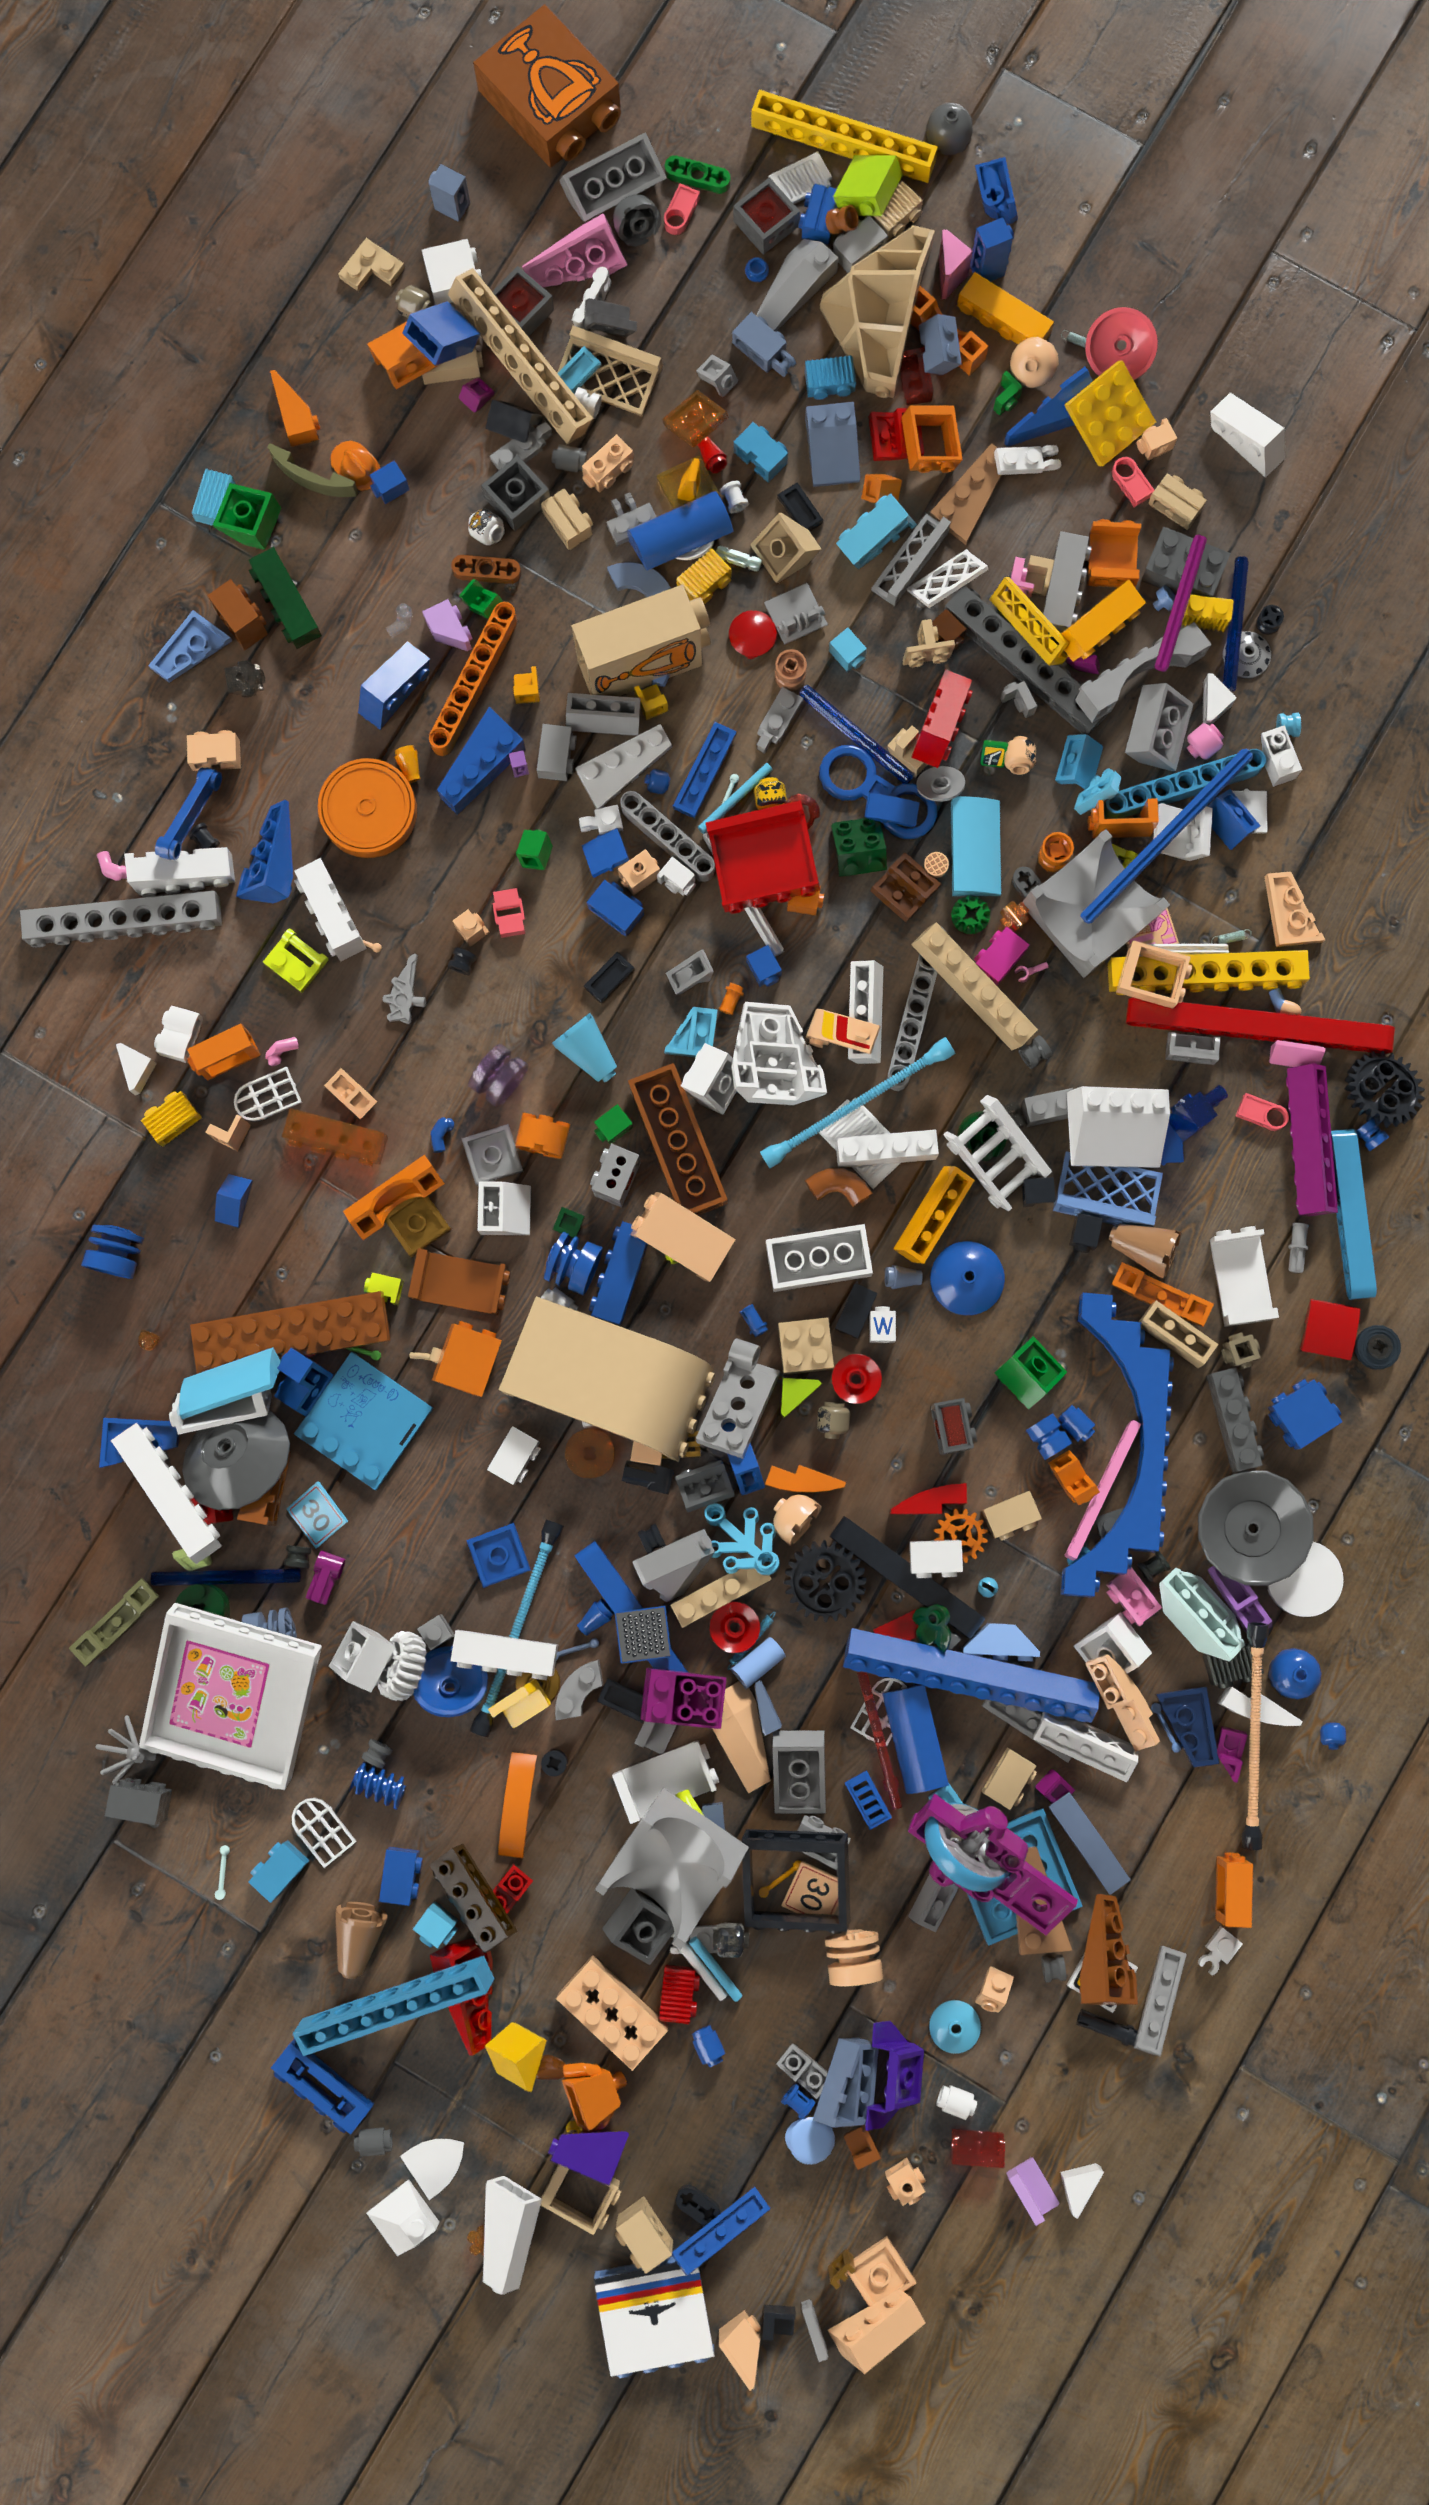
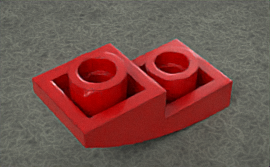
M515 1865L510 1868L493 1890L506 1913L510 1911L533 1882L531 1878Z

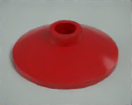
M851 1354L842 1358L834 1367L832 1373L833 1388L836 1394L848 1403L861 1404L868 1402L878 1393L881 1387V1371L876 1362L868 1356ZM852 1376H860L861 1382L854 1384L851 1380Z
M729 1602L718 1608L711 1618V1637L715 1644L726 1652L740 1653L746 1651L754 1645L759 1637V1618L755 1611L744 1603ZM733 1622H737L740 1625L738 1632L731 1631L730 1625Z

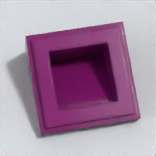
M477 377L462 386L459 399L475 413L494 396L495 392Z
M1053 1769L1049 1770L1035 1786L1052 1804L1070 1792L1072 1794L1075 1791Z

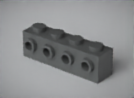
M1236 1368L1206 1375L1232 1473L1263 1466L1261 1461L1264 1460L1263 1450L1260 1445L1257 1446L1255 1439L1257 1428L1255 1422L1250 1421L1248 1411H1251L1250 1402L1247 1396L1244 1397L1242 1387H1244L1242 1374L1240 1372L1237 1373Z

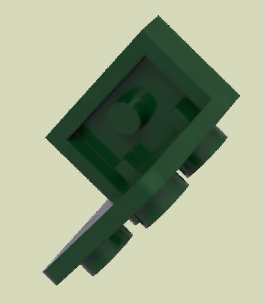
M863 818L835 822L831 825L837 852L839 877L887 870L886 845L879 821Z

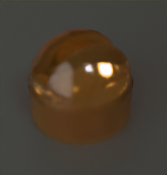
M141 1330L138 1344L146 1351L152 1350L157 1346L160 1337L152 1332Z

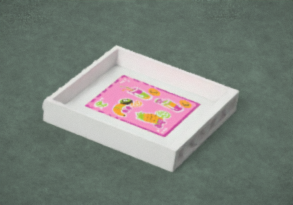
M174 1603L166 1613L139 1748L146 1749L150 1753L170 1756L174 1760L187 1761L201 1768L214 1769L225 1775L238 1776L249 1782L265 1784L273 1789L285 1790L292 1779L322 1645Z

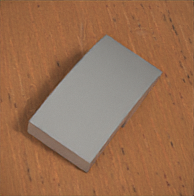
M792 2043L776 2064L795 2082L800 2083L810 2094L818 2099L821 2096L828 2072Z

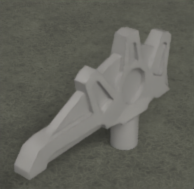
M417 954L411 955L399 977L392 979L391 982L394 986L391 994L383 996V1002L388 1003L391 1009V1013L387 1015V1019L390 1022L401 1021L410 1025L412 1016L410 1013L413 1006H426V997H416L413 992Z

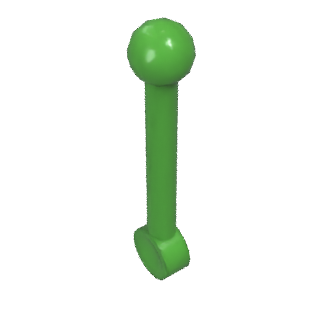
M358 1347L347 1348V1350L371 1356L373 1360L381 1358V1353L377 1350L372 1352Z

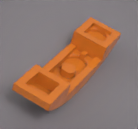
M1123 1262L1121 1263L1112 1286L1148 1305L1157 1300L1185 1321L1204 1327L1214 1305L1213 1303L1194 1294L1189 1295L1145 1275V1272Z
M512 1752L503 1804L498 1855L524 1858L526 1830L537 1755Z

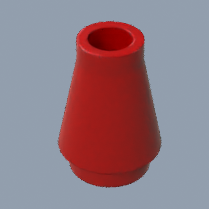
M708 436L698 441L697 445L706 469L711 471V473L721 472L727 466L726 454Z

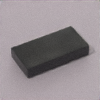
M798 482L777 494L778 500L791 519L808 529L809 532L823 524V518Z
M616 952L583 987L602 1004L635 971V968L619 952Z
M855 1283L835 1329L858 1339L877 1292Z
M608 1678L597 1702L643 1723L644 1721L641 1720L643 1694Z

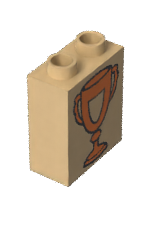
M683 585L571 625L578 664L590 695L619 697L634 691L635 686L639 685L640 688L652 684V680L662 676L670 675V678L702 666L701 648L711 645L706 628L710 626V621L701 597L689 601Z

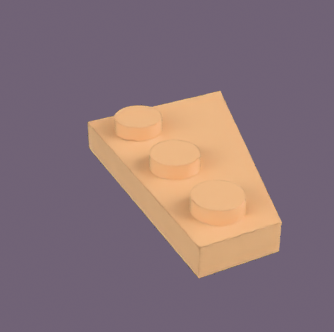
M1269 873L1264 876L1276 947L1324 942L1325 938L1322 932L1319 933L1314 923L1316 920L1312 912L1309 913L1303 902L1304 896L1292 873Z

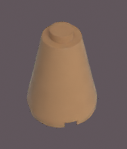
M1120 1223L1118 1227L1113 1226L1109 1240L1112 1241L1111 1246L1158 1277L1164 1278L1176 1255L1174 1253L1176 1246H1179L1182 1232Z
M347 1902L346 1907L341 1908L340 1904L336 1908L338 1971L344 1978L356 1979L357 1976L363 1974L386 1924L387 1913L384 1910L381 1911V1914L376 1912V1906L362 1902Z

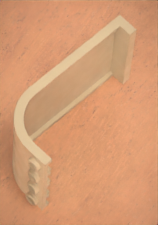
M536 1296L499 1390L511 1397L515 1396L628 1438L664 1454L671 1460L679 1462L680 1457L686 1455L689 1446L686 1443L688 1434H693L696 1429L698 1420L695 1418L698 1410L702 1411L705 1406L707 1397L704 1395L707 1387L711 1388L713 1385L715 1373H713L714 1369L709 1363L684 1350Z

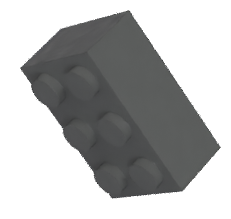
M1163 527L1141 581L1159 588L1166 585L1176 594L1193 538ZM1209 544L1205 545L1191 595L1213 597L1231 553Z

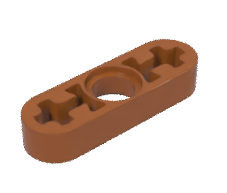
M458 555L451 563L454 576L460 580L471 581L476 579L479 582L514 584L521 578L520 565L513 559ZM462 563H466L467 567L464 569V572H460L458 568L461 567ZM473 564H475L476 573H473V570H472V568H474ZM484 564H489L493 567V571L488 575L480 572V568ZM497 566H500V570H501V571H499L500 575H497V573H498ZM509 567H513L514 570L511 576H507L506 573Z

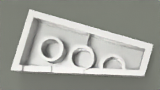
M227 847L195 849L193 854L181 851L177 860L161 858L155 852H146V857L134 858L133 853L124 854L127 882L142 897L156 896V893L160 892L176 894L182 889L189 888L190 890L198 891L203 890L204 886L214 885V887H226L229 883L235 882L232 854Z

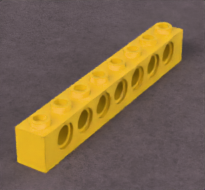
M762 90L758 91L751 110V127L853 159L854 155H896L904 176L926 183L929 182L936 162L938 146Z
M1308 950L1186 955L1190 957L1189 965H1192L1189 979H1184L1182 988L1189 989L1190 992H1202L1204 988H1214V991L1221 992L1229 990L1230 987H1238L1240 991H1247L1258 986H1263L1264 990L1277 989L1278 986L1287 985L1288 989L1301 988L1310 979ZM1139 956L1135 972L1140 975L1141 980H1132L1131 987L1155 993V990H1165V993H1171L1178 966ZM1111 957L1108 962L1109 992H1116L1126 957ZM1277 966L1284 967L1287 975H1280L1277 972ZM1252 967L1261 969L1262 976H1255L1252 972ZM1234 968L1238 972V977H1231L1227 969ZM1203 969L1211 970L1214 978L1205 977ZM1154 971L1163 972L1165 979H1156Z

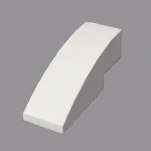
M1233 1687L1226 1688L1217 1703L1234 1713L1251 1718V1697L1248 1698ZM1260 1695V1722L1282 1726H1300L1303 1721L1264 1695Z

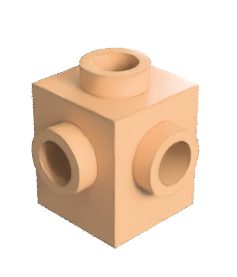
M907 2158L885 2171L886 2178L890 2183L887 2189L894 2201L899 2199L903 2206L907 2203L912 2205L923 2197L922 2194L925 2192L923 2183L926 2180L918 2167L913 2169Z

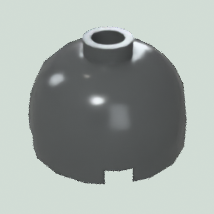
M945 103L938 106L931 113L926 125V139L929 144L938 146L937 150H940L941 154L955 155L962 152L972 138V118L969 112L961 105Z
M633 194L625 197L619 202L613 213V226L620 239L628 246H640L647 243L649 240L646 238L651 236L652 233L656 235L661 225L659 210L650 199L643 195Z

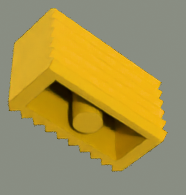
M710 549L702 558H699L698 561L677 577V586H684L690 601L701 597L703 603L706 604L712 598V593L717 588L723 589L730 583L731 568L713 549Z
M1190 595L1182 625L1187 627L1195 622L1199 629L1203 628L1205 630L1207 628L1213 631L1217 629L1218 632L1220 630L1224 632L1232 620L1234 600Z
M181 1091L178 1093L172 1092L164 1099L165 1103L158 1108L154 1106L144 1113L145 1117L141 1120L155 1141L162 1147L202 1118L187 1096Z

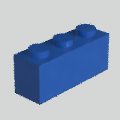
M1003 217L976 228L970 268L973 274L976 272L990 282L1005 276L1006 268L1009 264L1008 259L1014 233L1011 226L1006 225Z

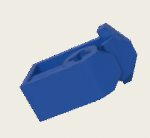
M1002 157L975 165L985 213L994 219L1003 217L1005 223L1008 224L1017 221L1018 215L1006 158Z

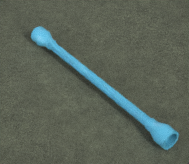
M944 1037L936 1042L929 1052L923 1055L922 1059L920 1058L914 1064L912 1063L906 1069L904 1068L903 1071L901 1070L898 1074L896 1073L895 1076L892 1075L887 1081L884 1080L879 1086L876 1085V1087L860 1095L857 1099L852 1100L846 1106L844 1105L838 1111L836 1110L830 1116L828 1115L822 1121L820 1120L814 1126L812 1125L806 1131L804 1130L798 1136L792 1137L790 1141L785 1140L780 1144L770 1145L760 1151L763 1159L769 1168L774 1167L796 1145L798 1146L804 1140L806 1141L812 1135L814 1136L820 1130L822 1131L828 1127V1125L834 1124L836 1120L839 1121L844 1115L847 1116V1113L850 1114V1112L855 1111L858 1107L863 1106V1103L866 1104V1102L871 1101L877 1095L879 1096L885 1090L887 1091L893 1085L895 1086L901 1080L903 1081L909 1075L911 1076L912 1073L914 1074L917 1070L919 1071L920 1068L923 1069L928 1064L930 1066L935 1062L944 1061L955 1055L954 1049L947 1038Z

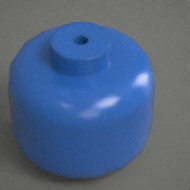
M653 769L650 774H646L644 783L648 784L647 790L649 792L664 794L668 790L670 777L666 771Z
M1326 1723L1321 1727V1743L1329 1746L1330 1750L1339 1749V1746H1343L1346 1743L1345 1727L1339 1723Z

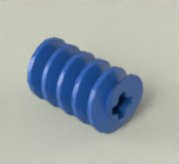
M363 1762L355 1773L349 1792L356 1786L355 1793L360 1795L365 1790V1798L367 1799L375 1793V1802L378 1803L384 1797V1805L388 1806L394 1801L393 1808L397 1810L407 1785H404V1777L401 1776L395 1782V1773H391L388 1778H385L384 1769L377 1775L375 1774L376 1766L373 1765L369 1771H366V1762Z

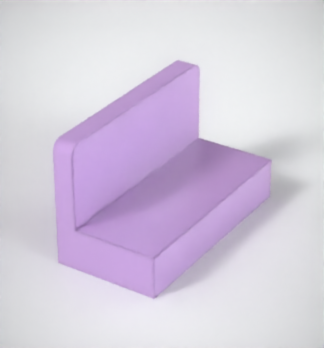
M1031 2157L1006 2172L1035 2225L1037 2226L1044 2222L1043 2214L1058 2206L1059 2201L1034 2158Z

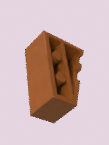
M291 1452L288 1454L287 1465L277 1483L259 1500L241 1507L237 1520L276 1526Z

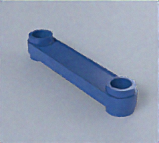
M201 767L199 769L196 783L164 837L160 836L155 845L156 855L167 860H177L179 858L183 841L212 792L217 791L221 786L222 774L208 767Z

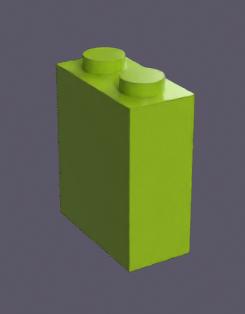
M854 155L833 196L837 208L841 209L844 206L852 205L857 210L858 216H882L903 175L897 156Z

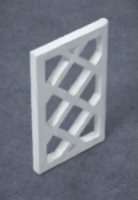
M966 549L909 586L907 591L928 608H931L989 569L985 563ZM964 557L967 558V561H966V562L957 563L958 561H960V560L963 559ZM979 567L972 573H968L970 568ZM964 568L962 574L952 575L954 569ZM947 570L946 576H937ZM959 580L952 586L947 587L949 581ZM943 582L942 587L931 588L932 583ZM926 584L925 589L916 590L921 585ZM938 594L932 599H928V595Z

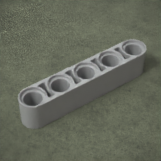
M628 791L623 794L620 801L623 815L668 855L675 858L694 873L697 880L706 882L713 878L715 863L707 852L639 793ZM630 801H635L638 803V806L635 809H628L626 804ZM647 817L656 819V822L652 825H647L643 821ZM669 832L672 833L674 837L673 839L666 841L662 839V835L664 833ZM683 848L692 850L689 856H682L679 852ZM701 864H707L711 867L707 872H701L697 869Z

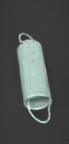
M1070 331L1068 339L1065 340L1085 348L1086 338Z
M1243 930L1215 936L1218 937L1219 944L1247 939Z

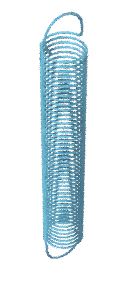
M770 1616L763 1619L764 1622L760 1623L761 1632L767 1630L766 1626L771 1625L769 1622L773 1620ZM741 1652L736 1653L733 1655L734 1657L729 1661L732 1663L734 1661L738 1662L739 1659L737 1657H742L743 1655L745 1656V1654H742Z

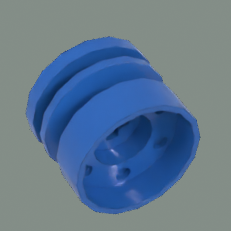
M92 1225L91 1231L100 1234L101 1238L89 1237L88 1241L98 1245V1249L85 1250L81 1266L102 1273L133 1279L137 1263L128 1259L127 1256L128 1254H140L141 1250L130 1245L131 1243L143 1244L144 1238L121 1227Z
M563 1232L558 1241L553 1245L547 1258L544 1280L551 1282L555 1274L558 1273L556 1285L560 1286L565 1278L568 1277L570 1278L568 1290L584 1296L599 1265L603 1247L587 1242L580 1251L578 1250L579 1238L575 1236L568 1246L570 1234Z

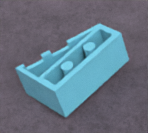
M891 493L888 496L881 497L876 502V507L870 513L866 512L861 515L857 520V524L851 530L847 529L839 536L840 540L836 544L857 569H860L882 552L881 548L890 540L896 542L900 539L898 534L909 526L913 529L917 526Z

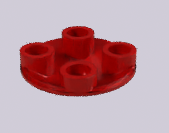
M751 610L739 614L732 621L729 628L731 645L737 652L749 659H755L757 656L767 653L773 647L777 637L774 622L768 615L760 611Z

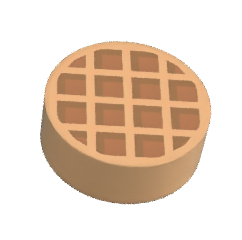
M940 852L929 854L924 862V869L934 878H940L945 875L949 866L947 857Z

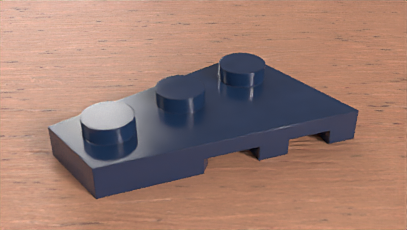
M1207 1687L1155 1694L1192 1767L1219 1764Z

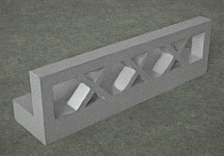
M926 513L872 586L871 591L895 606L950 531L951 522L945 517L939 522ZM926 523L935 528L930 536L923 537L922 529ZM921 543V548L916 555H910L909 546ZM907 561L908 566L901 574H896L895 565ZM894 580V585L888 593L880 588L884 581Z

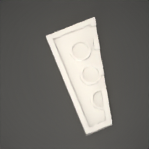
M661 724L576 767L575 770L596 809L603 808L609 800L614 799L621 793L625 786L637 779L640 773L672 748V744Z

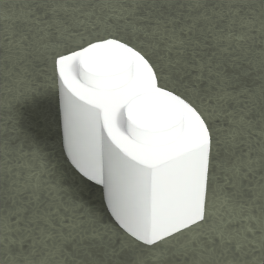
M171 1005L169 1011H165L162 1018L164 1029L155 1038L154 1047L156 1052L160 1056L188 1063L187 1058L190 1055L187 1049L195 1045L203 1017L199 1013Z

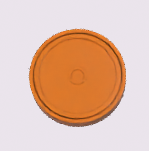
M364 758L347 762L328 776L319 793L318 815L327 836L339 849L356 857L375 858L393 852L408 839L416 823L417 803L414 792L402 772L385 761Z

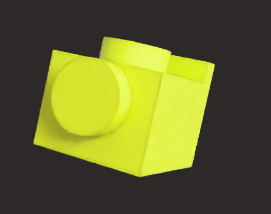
M372 1273L371 1278L366 1279L364 1292L383 1291L385 1302L387 1303L388 1299H391L390 1302L398 1306L404 1281Z

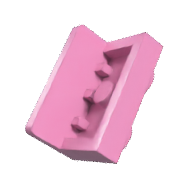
M1132 1567L1130 1570L1127 1569V1574L1118 1575L1106 1584L1110 1589L1106 1593L1115 1604L1119 1602L1125 1609L1122 1614L1131 1625L1135 1623L1140 1627L1144 1624L1145 1620L1162 1608Z

